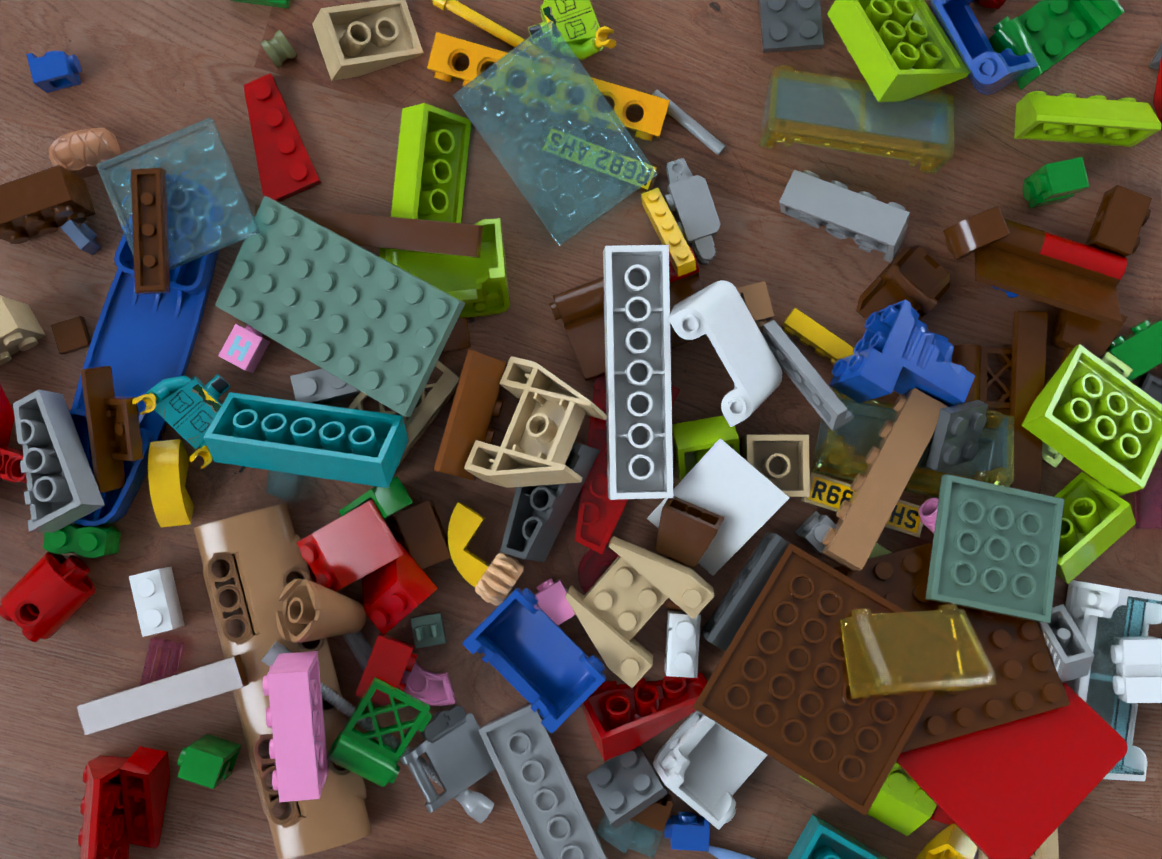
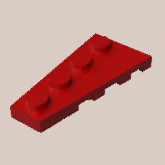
M269 73L244 84L263 198L267 196L277 202H281L321 184L322 182L273 75Z

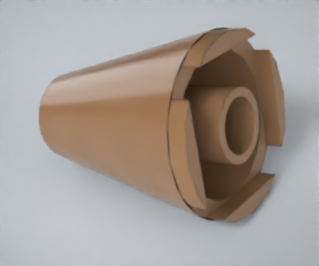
M294 579L286 585L279 598L280 601H284L282 611L276 612L277 628L281 637L293 643L357 633L363 628L367 620L362 603L308 579Z

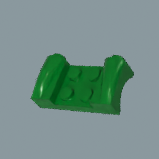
M1041 0L1020 17L1017 16L1011 20L1007 16L992 28L995 33L990 37L989 42L997 53L1011 48L1015 55L1027 53L1033 55L1038 66L1016 80L1017 86L1022 90L1114 22L1125 11L1117 0Z

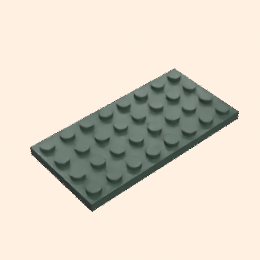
M264 196L215 304L218 308L404 417H411L465 305L461 300L267 196Z

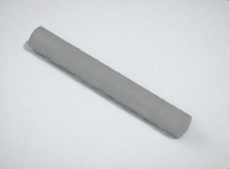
M658 89L655 90L652 94L654 96L670 100ZM670 100L667 113L715 154L719 155L726 146Z

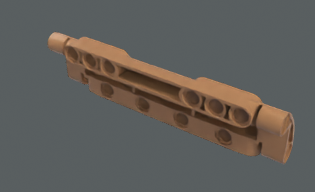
M287 503L195 527L194 532L203 563V576L224 659L240 654L249 683L247 686L233 690L263 812L268 818L278 859L296 858L325 851L370 835L372 829L364 802L367 794L363 777L343 767L335 769L333 762L329 760V773L320 799L298 801L301 816H299L296 801L286 802L287 809L283 815L275 817L273 814L274 806L279 802L278 790H273V786L267 787L265 779L269 772L276 770L275 759H270L269 754L264 757H260L258 754L259 744L264 740L270 741V739H273L272 727L268 728L266 724L267 707H270L269 696H265L263 693V677L267 675L270 667L261 661L276 641L287 647L291 653L318 651L320 681L323 682V685H327L330 690L332 689L333 692H336V695L339 694V697H342L327 638L314 640L313 646L306 649L302 643H293L283 639L277 628L276 612L282 611L284 601H280L279 598L287 585V575L292 572L299 579L311 580L308 564L301 556L300 549L296 544L301 539L294 532ZM233 554H235V558H236V562H237V566H238V570H239V574H240V578H241L243 590H244V593H245V597H246V601H247V605H248V609H249V613H250V617H251V621H252V625H253V629H254L255 635H253V632H252V628H251L250 620H249V617H248V613H247V609H246V605H245V601H244V597H243V593H242L240 581H239V578H238V574H237V570H236V566H235ZM215 561H221L226 566V573L221 578L216 577L211 571L212 564ZM224 590L230 591L234 597L233 604L228 608L223 607L219 602L220 593ZM232 620H237L241 625V632L236 637H231L227 632V625ZM330 703L327 707L323 708L327 755L335 738L348 722L347 716Z

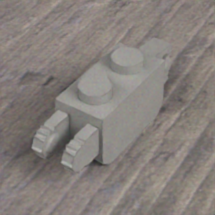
M680 158L666 164L669 185L664 199L670 211L674 212L677 225L687 244L692 246L698 262L708 265L713 261V257L716 256L713 238L721 223L706 179L699 175L693 176L685 159Z

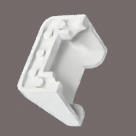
M720 280L675 304L668 316V320L675 332L686 340H693L707 334L734 381V389L724 396L721 403L723 415L730 427L746 420L779 387L782 382L783 372L738 290L732 283Z
M696 710L690 714L658 751L653 761V767L665 786L720 830L725 823L732 820L736 813V801L733 798V794L766 758L767 754Z

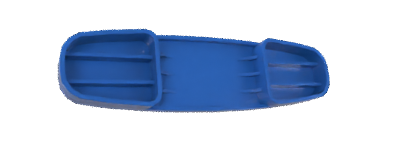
M166 176L170 293L141 295L135 293L132 216L115 252L114 260L118 269L107 294L83 369L111 366L115 396L138 397L146 394L148 390L163 379L185 376L208 299L224 221V211L221 202L210 190L195 181L178 176ZM80 375L73 405L69 412L94 475L82 378ZM143 400L137 403L143 459L136 461L123 460L126 479L124 487L100 493L105 506L73 523L84 526H105L116 523L127 514L148 471L150 442L161 441L167 426V422L155 410L144 415L140 414L146 409V404Z

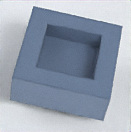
M69 219L61 226L63 231L81 250L94 255L102 248L95 240L97 234L86 223L80 225Z

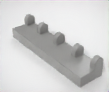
M775 320L765 324L762 335L782 370L829 428L834 431L850 422L854 417L853 414L848 411L816 369L812 367L797 346L784 333L783 329L779 327Z

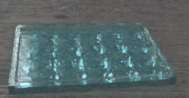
M549 21L453 95L559 246L658 175L552 21Z

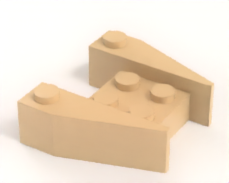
M511 356L499 384L516 398L520 399L501 446L475 440L464 469L482 481L505 488L582 482L583 478L566 466L565 463L584 416L587 415L606 420L607 415L593 402L538 363Z
M613 536L608 547L619 555L585 595L581 594L571 585L566 592L565 598L607 667L633 688L653 665V654L633 638L668 598L691 618L695 619L714 597V588L690 567Z

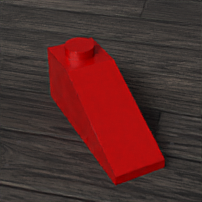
M139 746L119 769L128 843L157 849L160 844L170 782L168 752Z

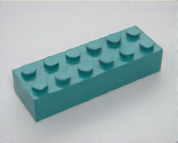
M229 392L203 437L214 462L389 488L409 442L403 416L232 392Z

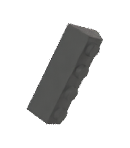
M766 532L700 633L707 641L726 652L787 549L789 543L775 533Z

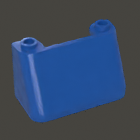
M930 0L934 15L969 70L968 77L979 93L990 95L999 92L1038 66L1031 53L1015 55L1011 48L1005 49L1001 53L994 51L969 6L974 0Z
M516 588L467 636L462 644L472 654L476 651L479 654L484 653L485 655L482 657V660L485 663L489 662L531 704V709L534 712L540 709L538 713L543 718L541 724L552 734L606 680V676L603 673L606 667L595 655L589 657L536 604L539 600L528 588H525L523 591Z

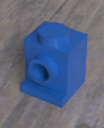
M56 50L46 52L42 57H37L33 53L26 54L33 83L46 93L81 84L79 73L82 72V68L75 54L68 56L64 51Z
M684 811L679 812L678 815H670V819L667 820L664 828V838H669L671 849L709 852L710 822L703 816L696 817L697 815L692 812Z

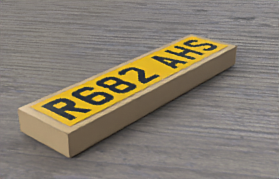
M810 472V497H802L801 501L837 512L844 500H850L854 491L850 489L851 484ZM899 499L885 527L920 537L923 527L919 515L920 506Z

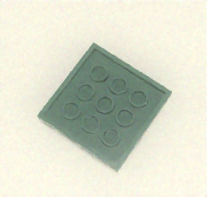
M949 474L942 475L925 599L1042 623H1050L1064 499Z

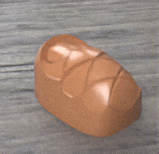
M90 128L64 134L55 139L48 148L49 159L53 167L60 165L80 178L101 173L115 166L121 158L118 141L115 135L106 128Z

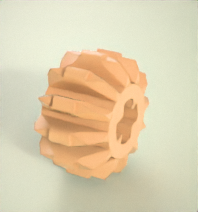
M499 553L475 587V592L487 603L490 602L494 606L500 605L523 573L524 566L512 555Z

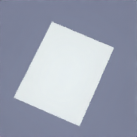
M721 438L673 489V496L725 517L716 536L698 562L713 576L789 499L784 492ZM665 498L647 518L658 529L661 511L668 498Z

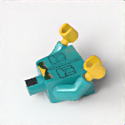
M217 374L206 385L196 376L189 378L183 375L161 380L148 390L146 394L134 398L132 404L143 400L146 404V409L140 413L141 415L155 410L193 448L196 449L200 446V449L190 455L189 460L192 462L196 459L197 455L202 456L204 464L200 469H203L212 462V456L203 437L223 404L219 397L231 386L220 374Z

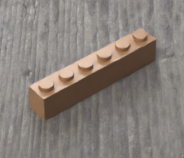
M913 388L906 394H900L892 408L896 411L891 421L887 420L879 432V436L882 439L878 447L873 446L865 458L864 462L868 466L863 474L858 473L850 487L854 491L850 500H844L836 513L839 520L835 528L830 527L822 539L821 543L825 547L821 554L853 572L863 569L936 429L941 408H945L947 405L916 388Z

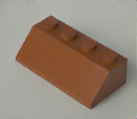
M468 349L433 470L473 481L476 480V476L465 470L464 466L475 440L492 444L495 430L491 429L493 417L499 418L503 406V400H500L499 396L501 389L504 387L499 383L507 367V362Z

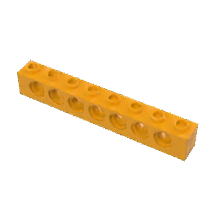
M436 32L427 69L435 72L434 78L449 83L452 82V78L463 80L464 87L480 91L481 86L492 89L491 95L508 100L510 95L521 97V104L534 108L538 107V103L550 106L549 112L566 116L567 111L578 114L577 120L595 125L596 120L606 122L607 129L623 133L624 128L636 131L635 137L651 142L653 137L660 138L670 100L439 32ZM460 56H468L469 66L464 71H457L455 66L456 60ZM490 64H496L498 75L492 80H487L484 77L485 68ZM519 72L525 73L527 75L526 85L522 88H515L512 83L514 75ZM546 81L556 83V92L550 97H545L541 94V86ZM575 89H581L585 92V100L580 105H572L569 101V96ZM606 97L611 98L615 103L613 111L608 114L599 112V101ZM639 106L642 108L644 115L639 122H630L627 119L626 113L630 107Z

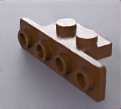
M111 366L82 369L81 378L94 477L100 493H105L124 487L126 479L123 460L136 461L143 459L142 438L138 419L139 411L137 403L132 404V400L136 397L115 396Z

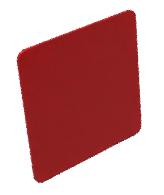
M1062 682L1070 705L900 753L896 760V763L989 859H1029L1127 753L1128 747L1124 738L1065 682Z

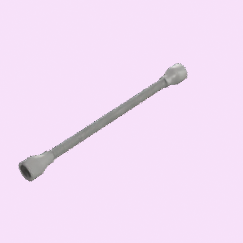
M276 641L261 661L270 667L279 654L291 653V651L279 641ZM321 682L322 698L324 697V700H327L333 707H337V710L340 709V712H343L347 717H351L355 706L349 704L343 697H339V694L336 695V692H333L332 689L330 690L327 685H323V682ZM363 718L356 722L365 731L375 730L371 718ZM390 733L382 735L384 744L394 749L401 742L396 737H393L392 734L390 735ZM408 746L405 749L404 753L410 750ZM419 756L418 759L428 777L435 783H438V785H441L430 763L422 758V756ZM465 789L454 797L455 800L460 802L465 812L478 823H482L494 807V802L482 793Z

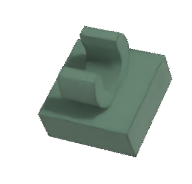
M442 612L410 618L416 649L445 644L447 642Z

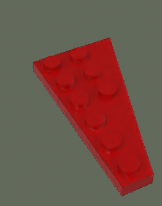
M604 374L595 378L592 402L606 414V375ZM671 385L672 407L681 390ZM590 416L587 446L599 449L600 452L581 488L575 542L603 554L628 499L610 500L608 498L606 420Z

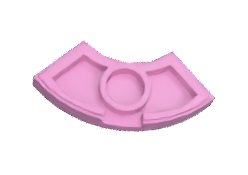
M416 661L411 673L408 671L404 672L401 683L406 684L405 693L430 706H445L456 703L448 672L433 673L424 670Z

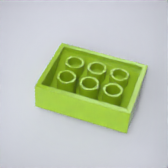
M835 0L827 13L878 102L905 101L966 78L970 73L924 0Z
M1080 344L1075 346L1034 400L1022 424L1024 428L1118 496L1144 489L1162 449V404Z

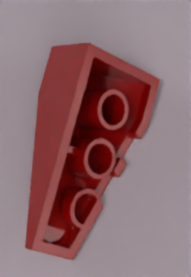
M702 672L697 673V678L665 676L663 680L645 682V678H641L633 688L627 684H617V681L602 683L581 706L591 736L603 760L606 761L637 748L695 712L696 710L693 706L707 684V680Z

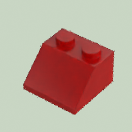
M399 542L397 543L403 552L402 556L362 577L364 611L383 635L401 622L438 589Z

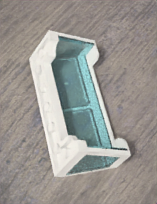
M1072 580L1068 584L1065 608L1095 657L1087 676L1065 681V683L1118 732L1127 743L1128 750L1126 755L1103 779L1145 781L1148 764L1147 757L1142 749L1133 746L1138 703H1126L1118 699V695L1114 693L1112 681L1113 676H1117L1116 663H1113L1111 659V645H1115L1114 637L1148 636L1149 624H1161L1162 595Z

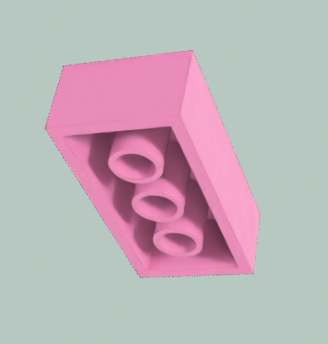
M318 651L279 654L273 665H270L267 675L263 677V693L265 696H269L270 707H267L266 724L268 728L272 727L273 739H270L269 755L270 759H275L276 770L272 774L273 790H278L279 802L320 799L329 768Z

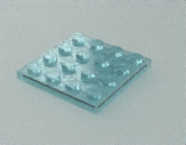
M207 118L96 165L133 257L131 169L163 168L166 170L169 270L260 233L218 129L211 118Z

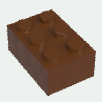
M60 165L0 185V239L11 244L27 242L30 236L39 233L50 234L56 232L58 227L64 225L69 219L79 224L86 221V217L96 214L85 180Z

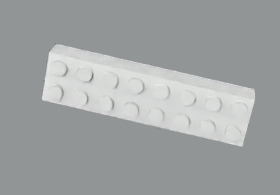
M669 245L605 246L603 250L608 498L610 500L673 498L670 322L668 320L670 314Z

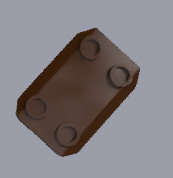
M921 246L904 247L861 294L856 311L867 320L873 312L880 311L889 305L906 299L919 314L918 320L920 321L924 315L928 314L936 306L941 296L949 289V271L931 258Z

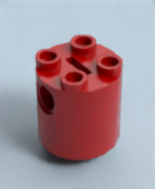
M46 552L2 597L0 616L7 621H14L23 629V635L32 642L36 643L41 638H51L95 594L96 588L94 583L87 575L90 572L88 566L76 556L70 555L67 558L62 554Z

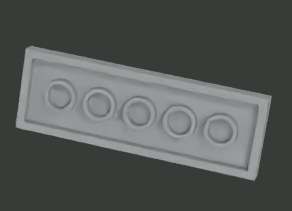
M529 703L479 727L478 731L537 858L608 859L548 730L541 724L543 719L538 713L539 710L534 712Z

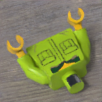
M543 0V4L540 6L543 22L528 27L533 45L550 40L555 54H563L566 57L585 60L600 52L603 46L609 49L616 46L615 40H606L609 34L614 33V30L606 26L600 28L590 0Z

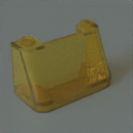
M957 604L938 606L936 611L871 614V609H858L851 611V617L840 620L851 699L868 698L872 695L884 696L936 690L965 691L997 685L994 669L965 610L958 609Z

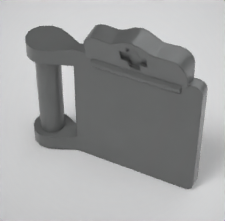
M453 706L447 711L436 712L424 731L421 732L425 741L399 757L403 765H408L427 801L424 805L429 813L440 808L456 795L496 769L478 731L479 725L472 713L466 714L461 706ZM423 753H425L444 789V792L439 795L418 759Z

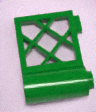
M374 677L344 729L335 738L328 752L327 760L381 787H384L387 783L392 784L400 771V766L397 765L399 757L404 753L416 731L423 732L432 718V714L429 713L430 705ZM376 689L388 694L391 704L374 708L371 698ZM367 704H368L369 710L364 711V709L366 708V706H367ZM411 706L419 710L415 719L401 723L398 712L399 708ZM393 710L397 724L379 728L376 715ZM371 717L375 730L362 733L353 727L358 720ZM409 728L405 734L403 729ZM399 731L402 740L398 747L394 749L384 744L382 735Z

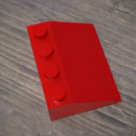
M100 755L89 761L84 769L83 782L86 784V790L80 806V812L83 815V827L78 835V845L81 846L80 859H129L130 843H128L119 769L130 757Z

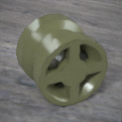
M280 30L275 32L272 39L260 42L277 68L283 66V61L286 59H293L298 56Z

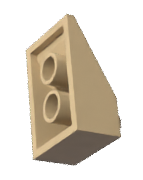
M376 0L321 8L312 23L331 81L362 76L421 56L424 53L406 0Z

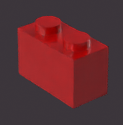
M380 633L355 695L362 698L374 677L404 692L406 684L401 683L405 671L410 673L417 658V654L412 653L415 645ZM376 689L371 698L372 702L383 706L391 704L389 695Z

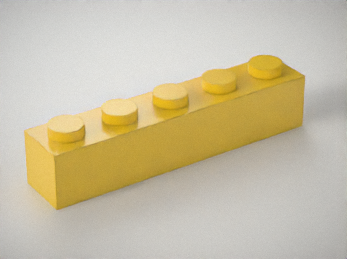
M659 188L642 193V205L662 245H669V259L678 277L695 271V258Z
M796 308L791 310L781 325L786 333L799 337V341L802 344L815 348V352L818 355L831 359L830 362L833 365L839 359L853 355L854 348Z

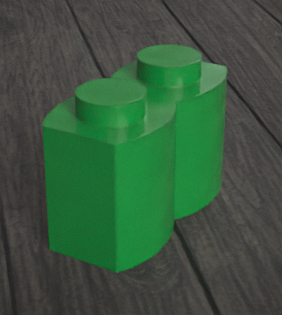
M71 523L54 533L45 532L43 548L55 554L76 553L88 558L115 555L119 552L121 531L110 526L89 527Z

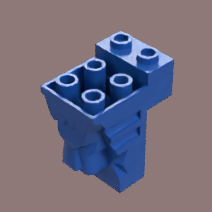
M905 299L896 304L889 305L880 311L873 312L865 322L866 331L863 338L856 344L853 355L841 358L836 362L832 369L833 378L829 386L858 403L891 394L892 391L898 394H906L913 388H916L950 407L965 403L975 375L967 371L965 367L951 363L954 346L948 342V338L928 331L927 324L918 320L919 314L911 306V303Z

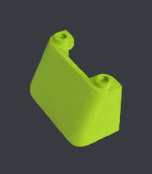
M500 218L483 219L474 224L483 226L480 258L380 248L381 258L464 302L465 305L459 318L500 314L507 311L510 307Z

